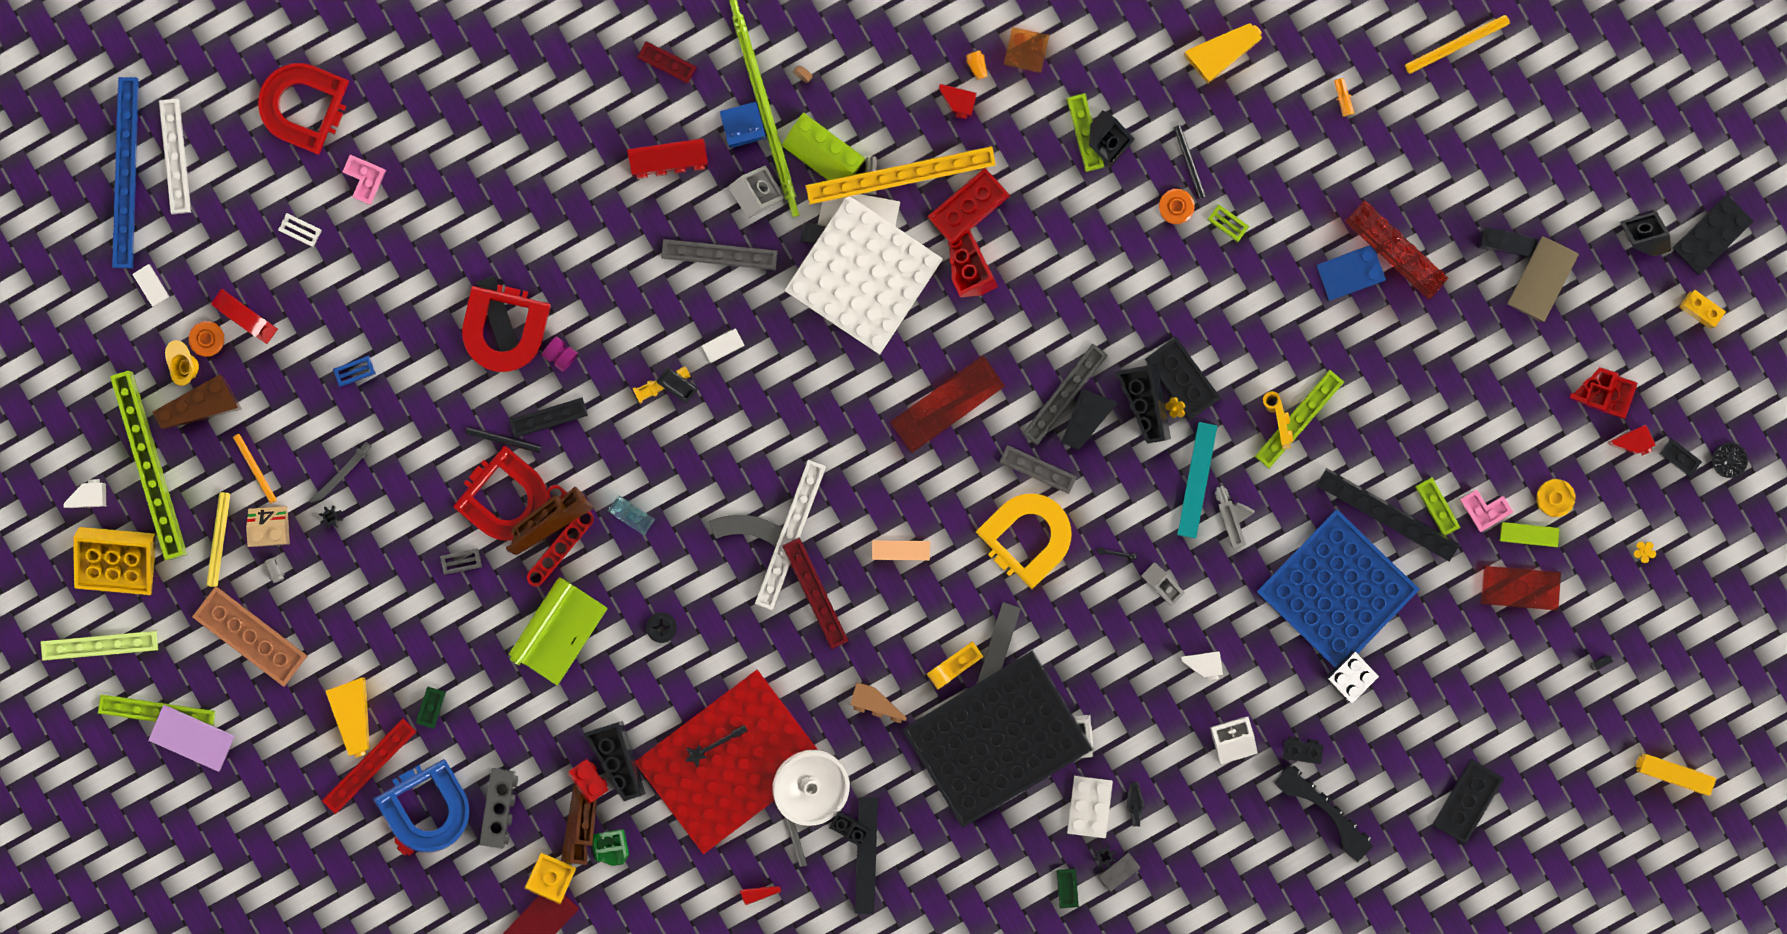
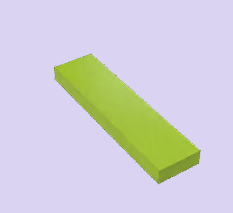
M1086 94L1067 98L1085 172L1104 168L1103 161L1089 147L1090 124L1093 121Z

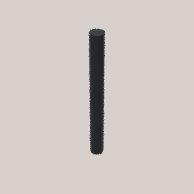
M1181 125L1175 126L1173 128L1198 198H1205L1206 194Z
M470 427L466 429V435L536 453L541 452L542 446Z

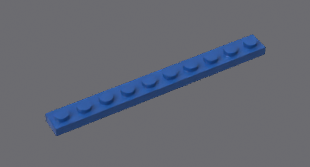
M118 77L112 268L133 269L139 78Z

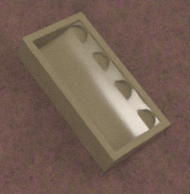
M1542 236L1507 305L1539 322H1545L1579 254Z

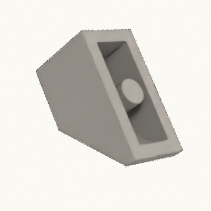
M1155 562L1141 575L1170 606L1185 593Z

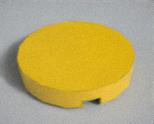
M1552 479L1540 486L1536 501L1539 509L1544 514L1550 517H1561L1572 510L1576 495L1568 482Z

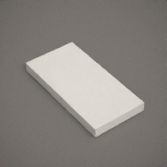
M862 194L851 196L896 227L899 201ZM845 197L822 202L818 225H828Z

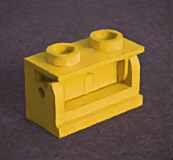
M1696 290L1690 291L1679 306V308L1709 329L1715 328L1726 313V311Z

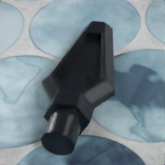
M1130 782L1126 806L1127 810L1131 813L1130 817L1133 821V827L1140 826L1141 813L1145 808L1139 782Z

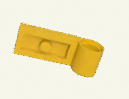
M1268 392L1263 397V403L1269 412H1276L1282 447L1284 450L1290 449V442H1294L1292 431H1288L1287 424H1290L1289 413H1285L1280 396L1276 392ZM1272 398L1278 400L1274 406L1268 405V401Z
M972 641L928 672L927 676L938 690L984 656Z

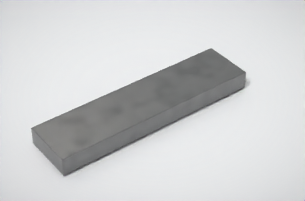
M1009 445L1006 446L999 462L1067 494L1070 493L1077 478L1073 474Z

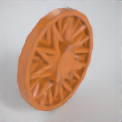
M1172 189L1162 196L1159 202V211L1165 221L1171 224H1182L1192 217L1194 201L1188 192L1182 189Z
M202 321L196 324L189 334L191 349L196 354L204 357L217 354L223 348L225 342L221 327L210 321Z

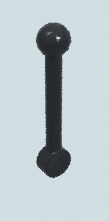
M1102 547L1097 550L1099 555L1110 554L1128 557L1131 560L1137 559L1136 553L1127 554L1109 551Z

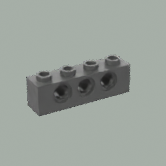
M491 768L480 839L481 846L503 849L505 844L508 845L510 833H507L508 825L511 826L513 814H510L511 806L514 807L516 795L512 794L513 788L517 787L518 776H515L516 771ZM500 784L507 786L508 791L505 795L498 792ZM497 803H501L505 807L502 814L495 811ZM494 822L501 824L502 830L500 833L492 830Z

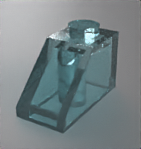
M619 495L608 510L611 514L643 535L646 534L655 520Z

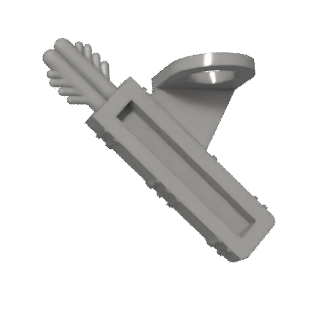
M1223 486L1217 487V491H1215V495H1217L1216 500L1221 502L1218 506L1231 541L1230 543L1232 544L1231 546L1233 549L1245 546V538L1239 523L1254 514L1255 511L1240 503H1236L1233 506L1232 501H1228V490Z

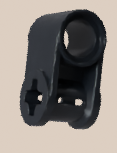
M803 223L800 242L815 244L826 226Z

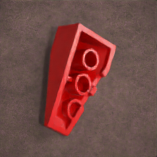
M971 230L953 245L948 242L952 282L960 297L981 296L998 287Z

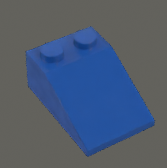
M1373 244L1316 265L1329 301L1386 280Z

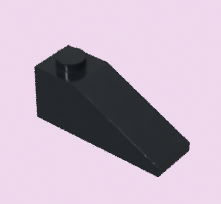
M1484 227L1481 229L1478 248L1531 258L1537 247L1538 239Z

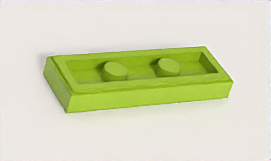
M1433 477L1415 486L1440 533L1446 536L1460 528Z
M1501 522L1499 541L1558 547L1560 528Z

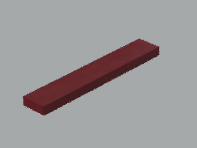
M800 537L782 545L830 649L848 642L849 640Z

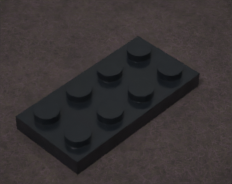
M1727 194L1672 249L1697 275H1700L1754 221Z

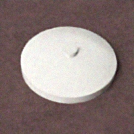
M820 750L802 751L788 758L778 769L773 781V798L780 812L790 821L805 826L822 824L836 816L837 812L841 811L845 805L849 794V778L843 765L831 754Z

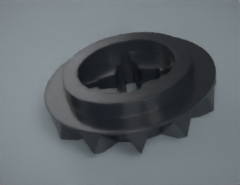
M655 613L647 621V634L655 642H668L676 634V621L668 613ZM661 619L665 626H670V628L663 631V636H661L660 630L653 629V627L660 625Z

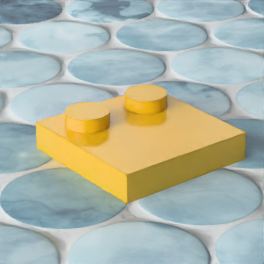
M541 853L525 889L561 904L576 871V867Z

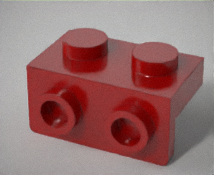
M586 759L567 772V774L590 804L609 791L606 780L596 772V766Z

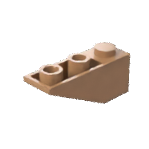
M856 683L850 704L854 706L853 710L864 712L866 709L872 711V715L883 718V715L891 716L890 720L901 723L902 720L906 721L907 717L875 687Z

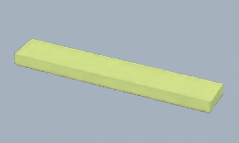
M157 631L41 641L42 661L158 650Z

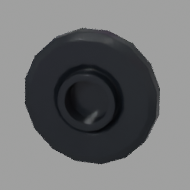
M1724 443L1713 452L1712 466L1716 473L1722 477H1738L1747 468V453L1738 444Z

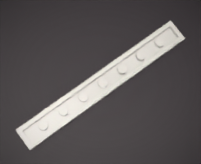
M811 460L807 461L757 596L756 605L770 610L774 609L790 566L782 545L801 536L826 469L824 465Z

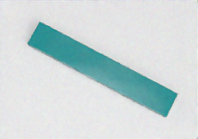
M1198 422L1177 532L1179 536L1197 538L1217 425Z

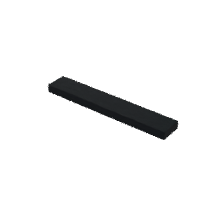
M859 797L858 822L870 829L871 832L863 847L857 846L856 914H874L878 798Z

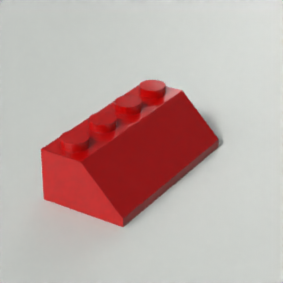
M703 138L627 149L631 173L637 179L648 178L650 174L665 176L670 171H674L675 174L685 173L686 169L691 168L694 171L704 170L705 166H709L706 144Z

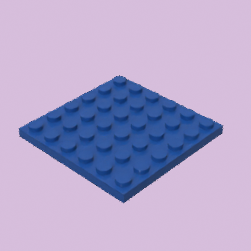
M1336 509L1257 590V593L1335 668L1352 650L1358 654L1420 589Z

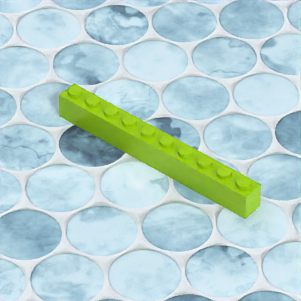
M125 371L110 376L164 559L170 561L186 556L188 554L134 374L131 371Z

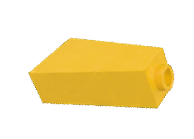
M1249 23L1185 51L1184 56L1206 83L1209 84L1261 41L1262 32L1256 25L1252 26Z
M363 677L326 691L348 755H354L355 758L365 755V751L370 749L366 680Z
M1643 753L1636 762V772L1711 796L1716 777Z

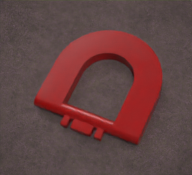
M293 63L282 66L270 74L261 87L258 98L260 117L266 128L277 138L319 155L328 132L335 135L337 131L331 128V126L338 128L343 113L339 112L338 109L343 111L346 109V106L340 103L349 80L309 64ZM299 84L306 85L333 96L318 132L290 122L282 115L280 99L289 87Z
M502 285L497 286V291L472 286L462 327L463 342L467 352L479 365L494 372H512L525 367L535 358L541 348L551 304L528 299V291L524 290L520 297L521 290L511 287H505V291L502 292ZM490 300L529 308L521 341L512 350L506 352L495 351L487 345L484 339L483 330Z
M504 445L489 464L485 460L481 462L485 469L478 466L469 476L473 483L468 480L464 482L469 488L453 507L486 535L499 540L512 541L514 537L511 534L513 527L549 499L547 497V487L542 477ZM498 467L517 481L527 493L528 503L524 513L513 520L499 519L474 498Z

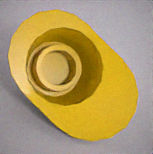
M173 340L168 343L165 357L171 378L179 386L187 385L192 379L196 378L199 370L198 361L194 356L190 355L187 346L183 342Z

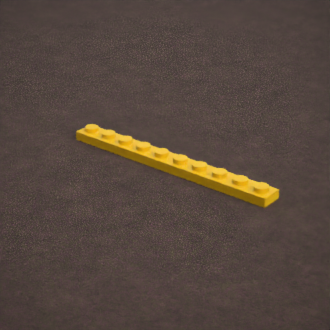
M990 146L805 186L809 204L996 166L993 147Z

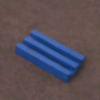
M370 356L333 369L339 387L376 374ZM367 361L368 365L351 370L341 375H339L338 373L339 371H342L344 369L353 367L355 365ZM370 369V372L341 381L342 378Z

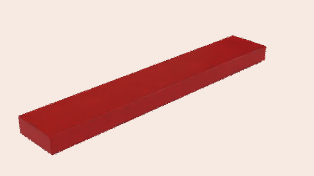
M403 718L322 802L334 814H337L417 731Z

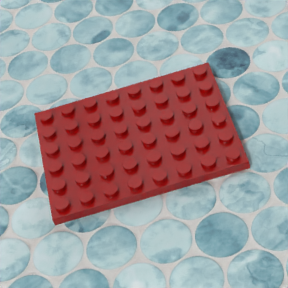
M757 669L635 762L700 851L705 854L774 802L772 788L774 777L780 766L788 758L802 751L818 749ZM745 724L748 731L732 738L704 753L707 758L700 759L698 767H696L694 761H685L690 756L687 751L688 747L695 750L701 745L702 750L729 735L731 731Z

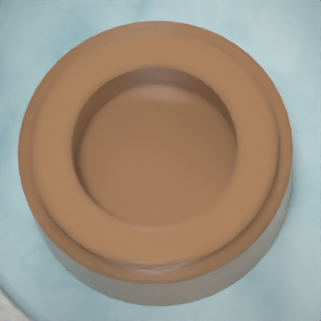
M797 66L793 71L799 79L806 83H809L812 78V74L802 66Z

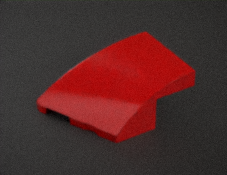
M1599 367L1589 379L1582 383L1580 388L1570 395V399L1604 413L1626 419L1638 382L1619 377L1618 373Z

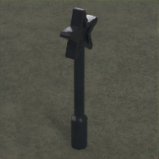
M745 724L731 731L729 735L702 750L701 745L695 750L688 747L687 751L690 756L685 761H694L696 767H698L699 760L707 758L704 753L732 738L748 731Z

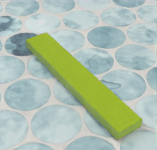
M1331 370L1324 375L1289 416L1290 424H1287L1288 431H1292L1293 440L1296 439L1344 383ZM1279 428L1254 456L1268 469L1285 451L1282 447Z
M100 694L98 714L156 722L162 707L166 705L211 726H214L216 711Z

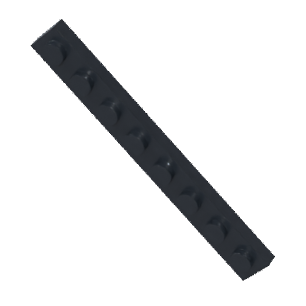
M1328 468L1324 470L1316 483V486L1449 562L1459 548L1460 544Z

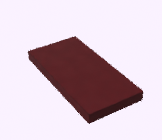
M539 895L503 934H556L580 908L566 895H564L561 904Z

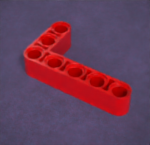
M555 484L547 489L549 500L551 499L550 492L552 489L556 488L561 491V499L568 493L561 486ZM591 511L587 512L590 515L588 523H582L580 517L569 523L527 573V581L530 585L540 586L594 522ZM570 528L578 530V535L575 538L568 537L567 531ZM557 543H564L566 549L558 553L555 550V545ZM547 557L552 558L553 565L551 567L543 566V559ZM538 572L541 575V579L538 582L531 581L530 575L532 573Z

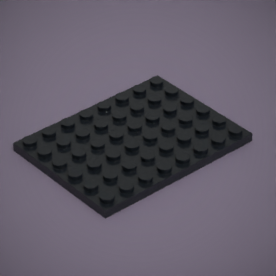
M1033 650L902 729L962 828L1094 749Z

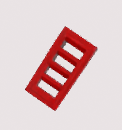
M780 886L743 889L740 890L744 904L749 905L777 894L782 889Z

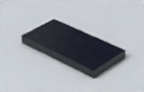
M1174 337L1145 358L1148 365L1157 364L1160 381L1170 395L1176 397L1178 402L1182 401L1185 404L1183 410L1189 421L1221 399L1177 337Z
M1470 759L1432 825L1466 845L1505 778L1475 760Z

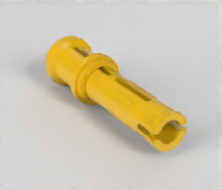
M686 366L676 371L685 379L691 377ZM649 380L647 384L639 388L634 387L633 391L641 404L643 400L651 396H657L658 392L665 388L659 385L656 380Z

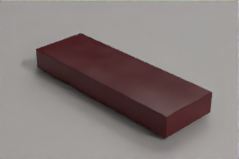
M645 41L637 56V59L686 84H689L697 68Z

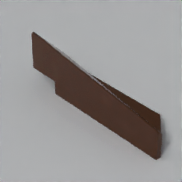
M573 487L562 499L555 495L513 527L511 534L514 537L512 543L506 547V550L515 555L520 554L593 509V506L577 487Z
M575 783L573 785L561 861L566 864L587 865V846H592L597 799L589 804Z

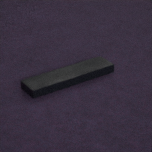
M496 276L477 281L478 287L497 291L498 282ZM490 300L487 314L500 352L512 350L518 345L505 303Z
M581 397L519 416L509 421L514 438H518L586 417L588 413L584 399Z

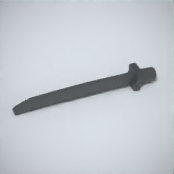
M365 442L361 448H358L356 450L357 453L309 502L322 500L362 458H366L368 455L366 453L372 446Z

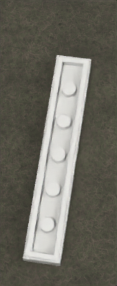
M178 98L160 100L159 106L171 214L191 213L180 102Z

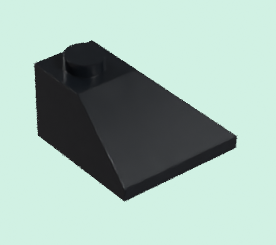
M1102 110L1090 124L1089 147L1111 168L1135 139L1115 117Z
M1657 211L1620 221V225L1633 248L1652 257L1671 252L1670 233Z

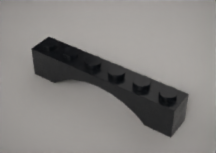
M1287 765L1272 782L1285 795L1308 799L1321 807L1329 815L1337 828L1341 848L1358 863L1373 847L1370 843L1372 839L1365 832L1361 834L1357 830L1358 825L1351 819L1347 821L1342 816L1344 812L1337 805L1335 807L1331 806L1328 803L1330 799L1323 792L1319 794L1315 790L1317 786L1310 779L1305 781L1300 776L1302 772L1295 765L1293 767Z

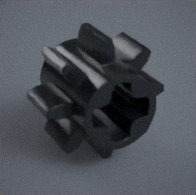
M334 505L331 510L325 506V512L319 513L320 516H323L320 524L327 523V529L331 528V524L338 528L337 523L344 520L339 515L342 513V510L335 511L336 506ZM333 512L335 520H331L330 522V519L327 518V515H331Z
M1100 844V850L1093 851L1097 854L1093 861L1099 860V867H1102L1103 864L1110 867L1109 862H1116L1112 858L1116 851L1110 852L1109 844L1106 848H1103ZM1108 851L1109 859L1102 861L1100 853Z

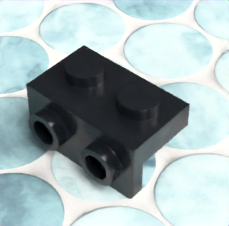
M1288 736V740L1283 739V759L1321 764L1324 745L1319 744V740L1307 739L1306 743L1299 742L1300 738Z

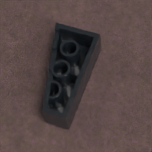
M1157 364L1115 371L1116 377L1119 378L1122 385L1121 388L1128 398L1130 408L1137 418V423L1146 443L1150 444L1171 439Z
M623 721L582 733L591 745L594 754L600 760L603 769L609 775L623 802L646 794Z

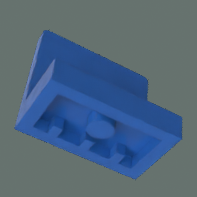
M756 102L720 111L729 149L766 139Z

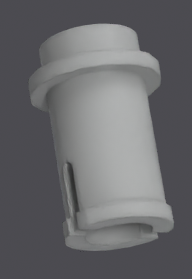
M277 558L266 560L265 564L271 576L269 579L273 583L282 581L285 574L281 572Z

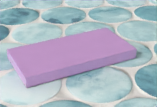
M164 705L148 741L219 772L235 736Z

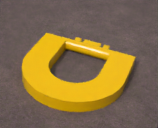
M1032 493L1022 494L1008 500L976 531L992 548L988 555L992 558L997 554L998 556L994 561L1004 571L1010 567V570L1007 572L1008 576L1015 572L1031 589L1064 558L1071 542V526L1065 511L1054 500ZM1026 514H1035L1046 520L1050 527L1051 537L1046 548L1024 568L996 539L1019 517Z

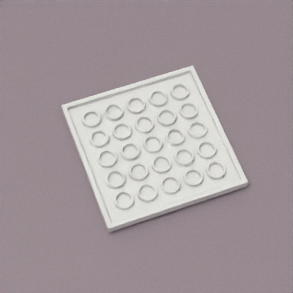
M851 196L845 197L784 291L876 353L881 354L943 258Z

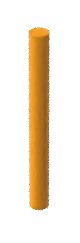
M240 434L235 435L233 439L270 504L274 503L277 499Z

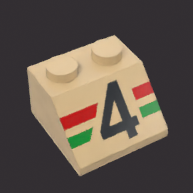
M287 506L248 509L246 526L248 547L290 544Z

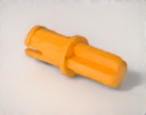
M1344 78L1334 80L1338 94L1336 100L1339 101L1342 116L1354 114L1350 99L1351 95L1348 94Z

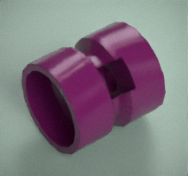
M557 336L542 353V356L549 362L554 361V366L562 372L571 365L578 355L570 346L565 347V342Z

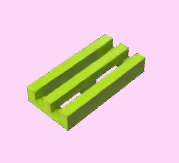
M1219 204L1207 219V221L1236 242H1239L1250 227ZM1221 211L1222 213H1224L1230 219H1232L1237 224L1242 226L1243 230L1241 231L1239 228L1230 223L1217 212ZM1215 216L1216 218H1218L1220 221L1229 226L1239 235L1236 236L1234 233H1232L1223 225L1214 220L1213 217Z

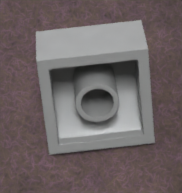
M766 165L742 175L728 186L748 219L762 213L785 198Z

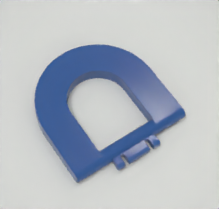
M445 759L423 771L420 765L416 766L417 774H415L413 769L399 776L401 783H399L397 778L393 779L392 783L395 787L374 798L375 804L394 836L404 846L417 852L433 853L450 847L460 838L468 823L469 804L466 794ZM431 777L447 805L448 818L439 829L423 831L412 824L397 796Z

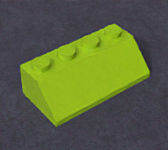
M804 112L781 145L827 180L855 175L865 162V157Z

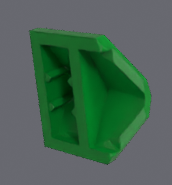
M624 829L593 834L592 847L595 861L611 866L623 865L629 856Z

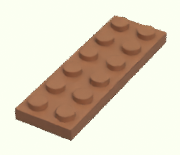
M215 586L192 616L283 687L286 686L308 657V655L217 586Z

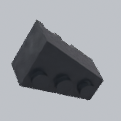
M1082 389L1061 444L1079 450L1118 402Z

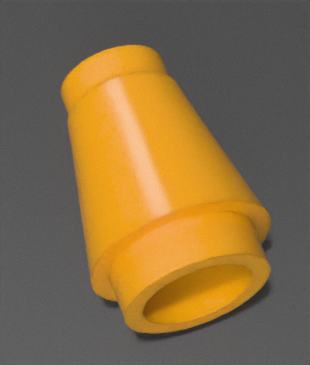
M979 50L966 55V62L976 79L979 80L987 77L984 54H981Z

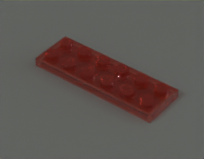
M1365 200L1345 221L1429 300L1448 280V277L1442 270L1438 269L1428 257L1424 256L1414 244L1410 243L1400 231L1396 230L1386 218L1382 217Z
M983 355L890 423L911 453H914L999 392L1005 385Z

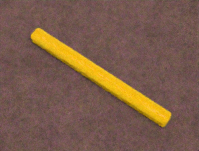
M1503 15L1407 63L1405 68L1411 74L1507 26L1510 21L1506 15Z

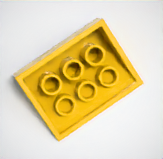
M79 527L73 537L74 588L143 595L152 594L156 551L155 534Z

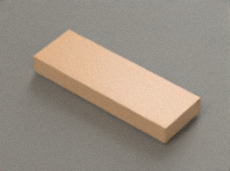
M872 540V560L930 561V541Z

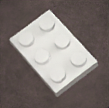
M1074 776L1067 834L1106 838L1112 780Z

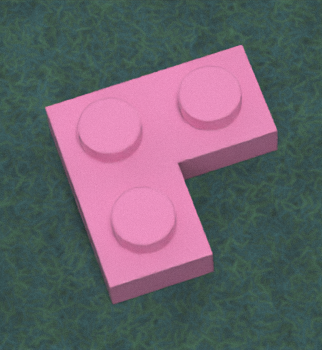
M350 155L343 173L360 180L353 198L371 205L386 170Z
M1474 490L1460 499L1479 532L1484 531L1513 513L1504 496L1486 505L1478 490Z

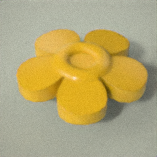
M1176 397L1170 398V402L1165 404V408L1170 410L1169 415L1172 418L1177 416L1182 418L1185 415L1183 410L1185 404L1182 401L1178 402Z
M1640 541L1636 544L1639 550L1634 551V556L1636 558L1641 557L1642 563H1648L1649 558H1655L1656 551L1651 550L1654 547L1652 542L1644 544Z

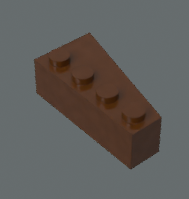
M218 375L152 413L161 429L167 430L242 410L225 377Z

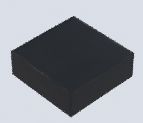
M1604 655L1593 661L1590 665L1593 670L1597 671L1613 662V659L1610 655Z

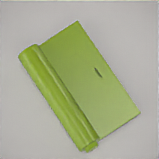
M558 577L509 653L511 656L510 660L517 665L521 663L527 665L558 686L608 608L563 578Z

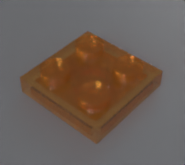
M1012 27L1004 65L1041 73L1050 35Z

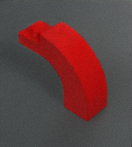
M223 289L220 290L211 303L212 306L266 344L269 343L278 330L274 325Z

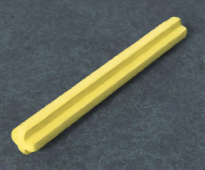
M220 492L207 577V586L210 587L218 586L230 494Z

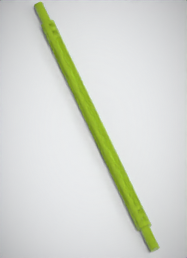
M729 0L733 13L732 20L785 200H788L792 218L798 217L800 214L795 201L796 194L743 14L740 13L737 0Z

